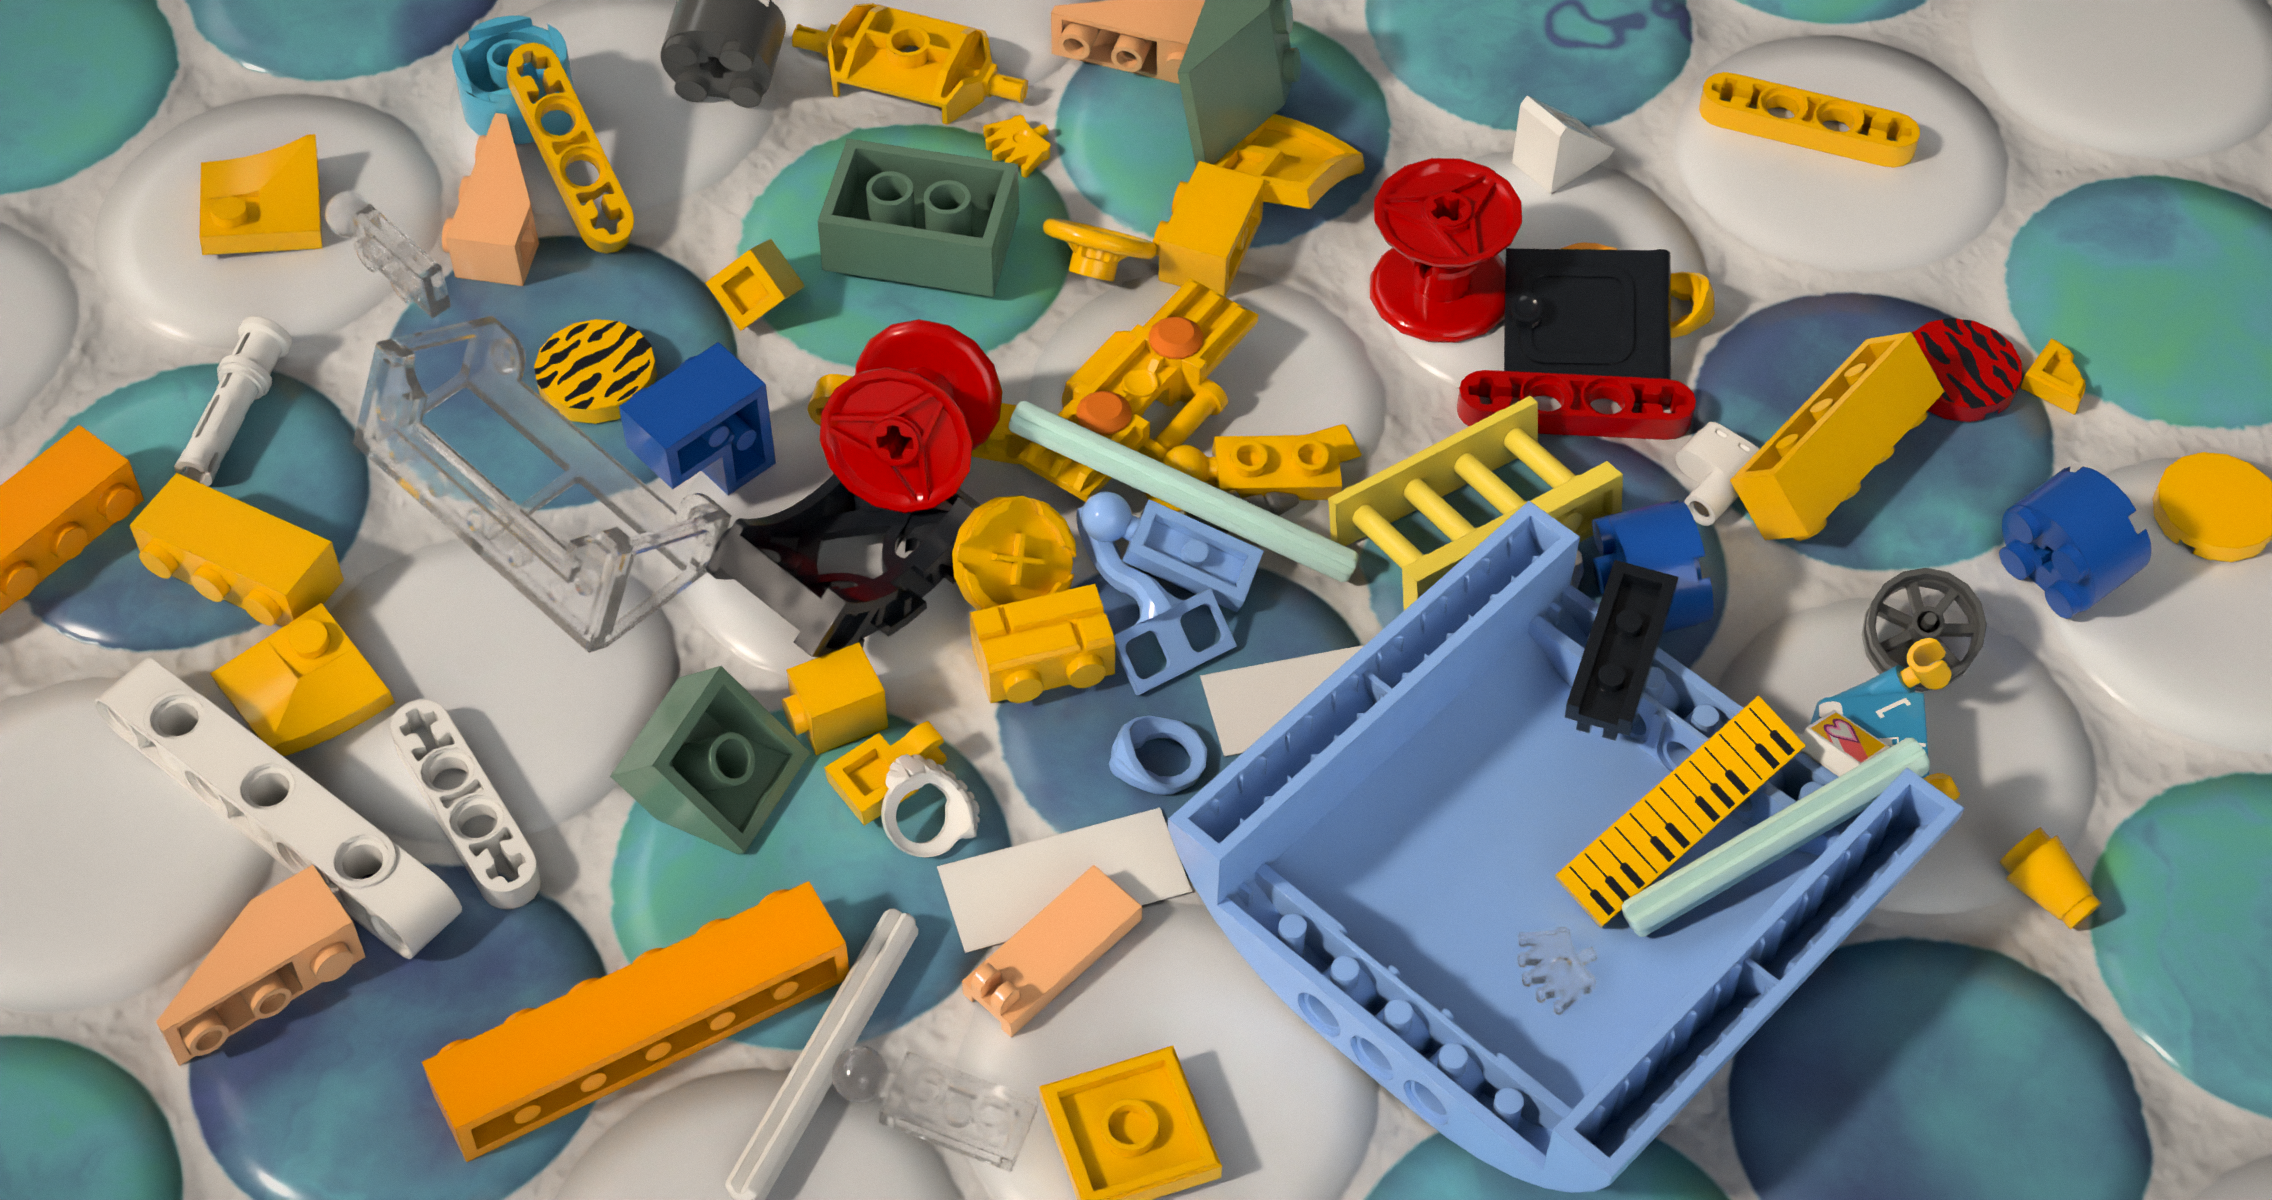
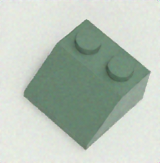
M718 666L677 679L610 777L655 819L731 852L741 854L746 852L811 752L722 666Z

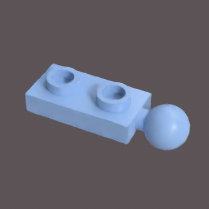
M1100 492L1086 501L1081 513L1082 525L1087 534L1093 539L1101 542H1112L1124 538L1130 541L1123 556V562L1194 594L1211 588L1217 603L1234 612H1238L1243 605L1264 550L1150 499L1147 501L1139 518L1132 515L1129 504L1123 497L1113 492Z

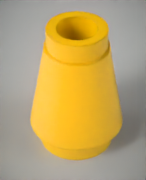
M2041 827L2022 839L1999 862L2009 872L2006 878L2008 882L2058 920H2062L2070 930L2084 921L2102 904L2093 894L2094 891L2058 835L2050 838Z

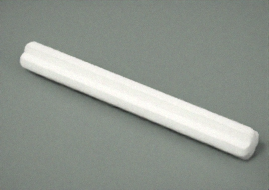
M892 908L885 911L726 1180L725 1187L733 1200L766 1199L918 935V928L915 925L916 919L910 914L902 913Z

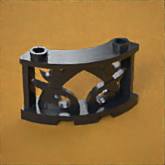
M833 474L806 498L781 512L761 518L737 519L733 526L727 529L718 539L715 546V554L707 565L706 572L715 579H735L797 628L800 632L794 643L811 657H821L858 642L863 648L865 641L863 638L878 630L889 637L926 610L927 602L922 598L934 589L943 578L952 584L956 582L952 551L957 534L968 516L981 504L959 488L956 494L945 500L952 505L949 511L931 508L906 513L871 505L848 491L837 476ZM886 534L882 546V575L872 579L852 573L818 574L817 562L824 541L853 536ZM907 536L905 553L913 551L906 558H901L896 554V551L904 537Z

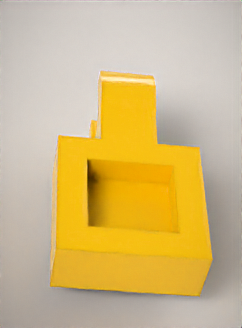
M929 721L915 726L903 738L891 746L880 733H877L824 767L827 781L865 826L881 816L884 796L889 789L885 784L886 774L890 771L889 766L898 757L906 754L910 756L918 754L923 756L925 760H934L936 765H943L947 758L938 746L944 743V739ZM919 789L913 790L906 794L902 798L900 803L905 799L909 798L910 796H912L913 794H915L916 792H918Z

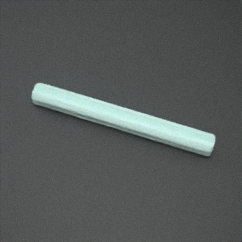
M1906 738L1630 897L1622 904L1623 915L1627 923L1639 937H1645L1865 810L1906 767L1920 777L1924 776L1930 770V761L1925 750L1914 738Z

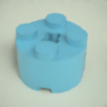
M503 16L487 20L472 28L468 32L469 40L460 50L457 44L452 55L454 74L464 118L479 136L487 135L495 113L507 115L514 144L535 142L507 83L508 60L514 49L522 44L533 42L543 44L552 49L556 54L574 89L566 42L556 28L547 24L548 30L533 26L530 17ZM531 62L525 63L521 77L531 76L539 89V100L547 95L542 83L543 73L546 68L535 69ZM560 110L549 111L541 119L544 129L558 136L569 131L572 125L571 116Z

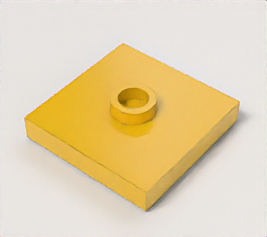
M1173 1045L1039 1086V1098L1077 1200H1153L1221 1178L1222 1165Z

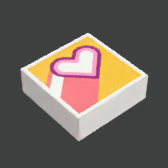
M1835 709L1807 726L1800 738L1806 745L1802 752L1838 777L1890 748V746Z

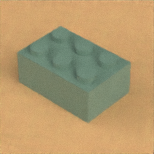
M847 138L817 221L822 270L994 297L1019 216L1018 164Z

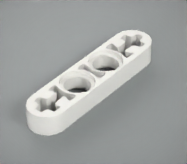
M415 700L401 706L392 716L389 727L397 754L481 895L490 905L499 909H515L525 906L535 898L541 885V876L534 852L453 720L439 703L431 700ZM423 726L427 732H432L436 749L427 754L426 747L419 735L412 733L416 728ZM459 768L468 773L465 782L455 789L441 790L432 785L435 777L444 770ZM488 815L497 821L493 831L486 836L470 838L461 833V828L465 822L472 817ZM502 852L508 867L513 873H518L519 878L508 883L503 876H498L493 857Z

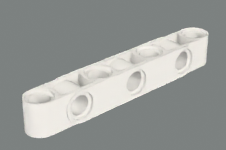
M146 657L94 701L95 707L102 718L122 739L160 767L168 776L292 873L297 874L314 865L349 917L361 924L402 957L407 959L413 958L462 912L459 899L435 873L202 694L196 692L152 658ZM376 873L369 878L361 879L365 875Z

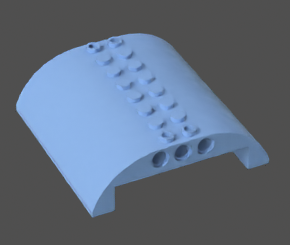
M1528 501L1169 817L1168 830L1191 883L1224 934L1258 976L1317 1033L1424 1121L1481 1161L1512 1177L1542 1188L1568 1193L1592 1192L1610 1186L1961 818L1964 807L1906 767L1865 810L1649 935L1639 937L1627 923L1622 910L1605 926L1600 928L1554 878L1555 875L1736 716L1743 707L1658 647L1630 736L1618 733L1617 739L1614 741L1602 737L1604 728L1592 726L1590 734L1576 730L1577 721L1565 718L1566 704L1599 604L1571 585L1580 536ZM1802 751L1799 752L1651 885L1838 778V776Z

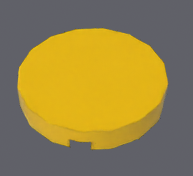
M2201 452L2181 457L2165 469L2152 498L2154 517L2164 534L2177 545L2181 540L2186 545L2194 547L2192 554L2207 560L2235 562L2255 557L2272 540V481L2251 463L2228 454Z

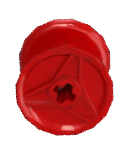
M1431 158L1404 166L1387 178L1374 198V221L1386 243L1393 248L1381 255L1370 275V299L1380 317L1402 334L1427 342H1460L1484 335L1505 318V264L1497 254L1511 245L1521 227L1522 203L1510 182L1491 168L1460 158Z
M920 319L891 324L869 339L856 362L855 375L834 389L821 412L819 440L829 468L848 491L875 507L903 513L936 507L957 493L970 471L972 450L987 441L1000 420L1003 391L995 366L973 339L950 325Z

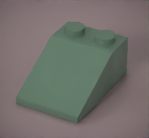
M1205 0L1178 70V79L1195 166H1197L1199 161L1209 164L1216 163L1247 135L1256 130L1269 117L1282 108L1286 103L1292 82L1299 81L1301 74L1300 53L1298 48H1291L1289 39L1293 26V9L1290 0Z

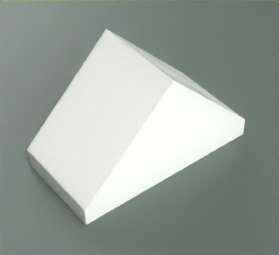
M1526 96L1520 104L1512 163L1550 194L1608 159L1615 150L1614 147L1574 116L1530 96Z

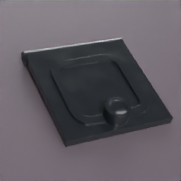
M1506 248L1504 371L1671 379L1670 252L1665 249ZM1542 316L1540 323L1534 328H1532V325L1538 322Z

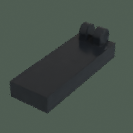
M1614 560L1566 704L1565 718L1577 721L1576 730L1590 734L1592 726L1604 728L1602 737L1616 741L1618 733L1630 736L1676 593L1679 577Z

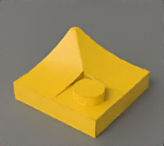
M1277 114L1269 117L1256 130L1247 135L1213 164L1264 178V202L1311 209L1338 182L1349 176L1361 174L1365 169L1363 154L1347 143L1314 126Z
M307 134L281 147L246 157L201 162L199 238L202 255L322 249L321 198L316 134Z
M322 603L210 673L217 687L253 734L282 756L294 754L332 739L395 704L390 690Z

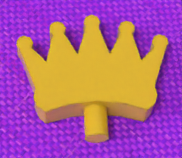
M1017 115L1011 119L983 126V135L986 137V150H992V160L1000 161L1005 159L1007 163L1018 164V167L1021 166V175L1024 178L1029 177L1043 161L1050 158V143L1042 138L1049 134L1045 124L1032 129L1026 122L1024 115Z

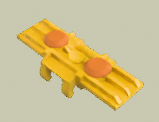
M1189 278L1144 326L1137 324L1131 331H1116L1066 382L1062 394L1063 409L1059 412L1058 416L1162 463L1167 452L1174 447L1182 445L1209 415H1218L1227 406L1228 398L1225 391L1207 377L1257 324L1259 315ZM1155 400L1168 407H1172L1177 401L1186 403L1187 405L1152 440L1150 438V422L1141 417L1144 411ZM1032 441L1017 456L1018 462L1024 467L1085 502L1097 494L1111 479V477Z

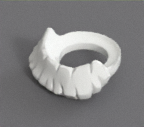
M909 754L902 755L889 766L890 771L886 774L885 782L889 789L884 796L881 816L888 838L899 850L916 857H935L950 850L961 838L969 839L976 837L977 823L980 822V818L977 816L980 812L979 805L974 800L975 796L973 793L967 791V785L963 781L957 780L954 773L946 771L944 766L940 764L936 765L934 760H925L923 756L913 754L912 756ZM930 783L941 790L946 796L945 822L936 837L924 843H915L908 840L900 832L896 821L897 808L906 794Z

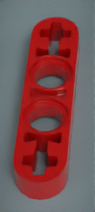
M1482 370L1468 374L1461 381L1457 413L1464 424L1471 426L1497 411L1511 406L1513 397H1519V401L1528 396L1533 398L1549 396L1556 399L1561 404V407L1554 411L1538 409V434L1670 440L1685 435L1690 429L1696 399L1694 393L1687 385L1671 379ZM1480 397H1489L1490 404H1482ZM1597 399H1609L1618 403L1622 410L1615 414H1603L1594 410L1590 403ZM1634 403L1640 404L1638 413L1632 412ZM1662 405L1670 406L1671 413H1664Z

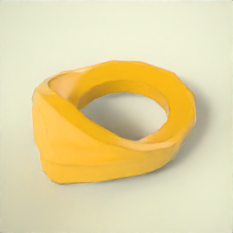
M1671 273V296H1675L1680 300H1689L1693 307L1692 313L1683 315L1677 321L1671 322V338L1688 335L1711 321L1715 315V296L1709 279L1701 273Z

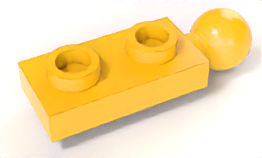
M1336 435L1215 436L1212 446L1213 457H1206L1200 449L1194 446L1180 445L1168 451L1162 460L1163 464L1205 483L1215 481L1216 488L1225 492L1236 490L1241 498L1258 494L1265 496L1266 493L1276 491L1295 494L1299 497V500H1328L1329 497L1342 490Z

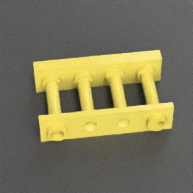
M1528 396L1329 497L1331 540L1347 546L1368 536L1402 569L1403 607L1405 610L1528 502L1492 472L1493 470L1517 458L1520 459L1553 488L1530 502L1579 535V543L1594 535L1592 528L1593 519L1622 512L1623 474L1608 461L1580 475H1575L1538 443V402L1533 397ZM1469 484L1503 515L1481 527L1475 528L1442 497ZM1419 510L1452 542L1424 555L1391 523Z

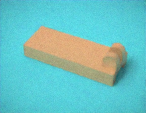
M1093 865L962 980L963 994L971 1002L977 1000L1001 1022V1029L1012 1037L1142 920V906Z

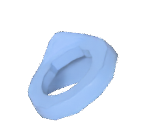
M1150 715L1136 717L1121 727L1111 748L1109 768L1115 777L1141 790L1159 795L1175 794L1193 786L1203 774L1206 768L1207 747L1196 730L1181 721ZM1168 738L1179 742L1187 750L1190 756V766L1182 774L1176 776H1158L1143 768L1136 757L1134 749L1141 748L1148 740Z

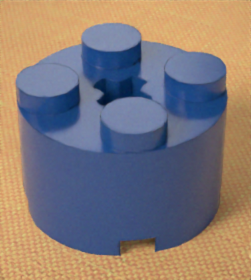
M2083 466L2076 472H2070V467H2067L2005 511L2002 519V532L2006 546L1999 551V557L2008 573L2018 580H2024L2027 577L2031 578L2045 591V599L2050 608L2058 616L2069 619L2078 612L2088 610L2144 569L2151 558V541L2146 529L2139 534L2136 533L2128 516L2137 510L2126 494L2115 483L2092 468Z
M1665 501L1592 520L1595 542L1601 555L1600 557L1593 558V568L1596 582L1602 595L1614 560L1679 577L1676 593L1663 633L1696 626L1699 623L1712 620L1714 602L1711 578L1702 579L1699 558L1706 555L1696 522L1684 501Z

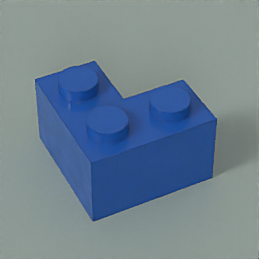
M719 342L699 355L688 358L679 368L648 388L637 391L628 401L619 406L626 447L672 490L702 471L721 490L730 495L776 464L766 384Z

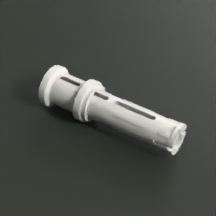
M250 316L244 318L238 328L240 339L232 354L224 357L217 367L219 384L195 427L190 441L174 466L176 473H182L183 476L206 486H210L213 483L220 464L238 433L251 404H253L254 400L267 394L272 386L270 374L278 358L285 357L292 347V338L289 333L272 320Z

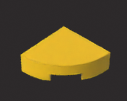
M2051 338L2026 372L2020 388L2075 415L2084 395L2086 383L2073 362L2075 356L2063 344Z

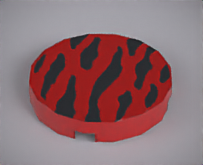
M1947 318L1928 322L1912 332L1945 391L1927 410L1928 412L1948 420L1973 422L1984 420L1987 413H1992L1999 409V414L2009 407L2022 380V361L2013 344L1998 331L1976 321Z

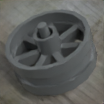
M1920 568L1903 571L1884 583L1865 613L1861 636L1866 657L1879 674L1900 665L1888 656V652L1903 645L1910 649L1915 642L1925 638L1938 640L1946 651L1945 657L1941 660L1946 662L1952 672L1951 679L1947 684L1949 685L1963 676L1983 647L1987 623L1982 603L1967 583L1946 571ZM1919 587L1939 590L1945 596L1935 608L1932 606L1924 607ZM1906 589L1913 616L1911 617L1884 604L1885 600L1895 592ZM1954 600L1967 616L1969 624L1945 623L1943 614ZM1877 616L1904 628V632L1879 643L1876 632ZM1939 637H1971L1968 652L1962 661L1956 658ZM1921 683L1915 685L1916 691L1933 690L1924 687Z

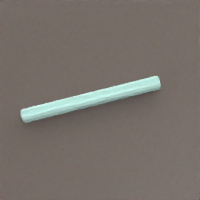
M1020 401L1011 416L1008 428L1011 432L1335 580L1347 582L1353 574L1359 555L1356 551L1030 402Z

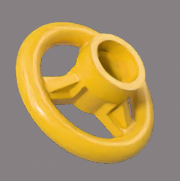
M1049 218L1043 223V231L1046 235L1068 243L1073 251L1068 271L1080 275L1114 281L1118 262L1127 256L1151 259L1157 254V247L1153 242L1129 234L1057 218Z

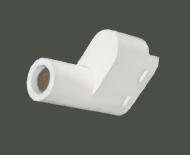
M1708 422L1675 456L1679 469L1686 476L1699 483L1684 502L1690 509L1695 522L1704 526L1712 525L1739 497L1730 479L1759 450L1751 442L1716 422Z

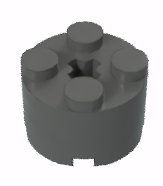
M677 0L660 52L663 68L670 78L676 82L674 86L675 92L681 98L690 102H702L707 96L731 99L735 104L745 108L758 106L770 86L786 32L784 15L771 0H769L768 7L758 0Z

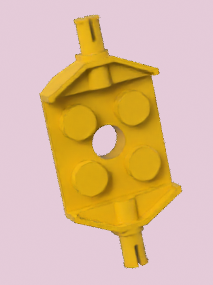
M874 3L854 5L837 25L831 24L827 31L806 27L802 24H797L793 31V47L819 52L828 58L834 97H839L841 83L942 107V124L948 125L981 104L986 97H992L993 95L1023 103L1028 92L1027 79L998 74L997 64L992 63L989 39L985 30ZM908 46L920 48L914 52H901Z

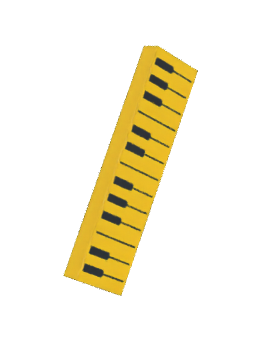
M1758 695L1561 869L1554 878L1593 921L1602 928L1622 910V904L1625 900L1650 886L1801 752L1806 745Z

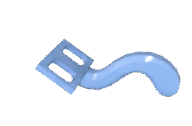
M1083 506L1077 509L1078 531L1095 568L1116 590L1127 597L1135 599L1140 608V619L1138 622L1114 634L1115 651L1136 695H1140L1237 646L1211 588L1186 600L1177 599L1169 594L1151 576L1123 562V556L1115 541L1101 542L1089 536L1081 521ZM1200 605H1206L1212 612L1221 637L1216 644L1196 652L1189 644L1180 619L1184 613ZM1150 631L1156 635L1166 657L1167 664L1162 671L1146 679H1141L1137 676L1126 653V644L1129 640Z

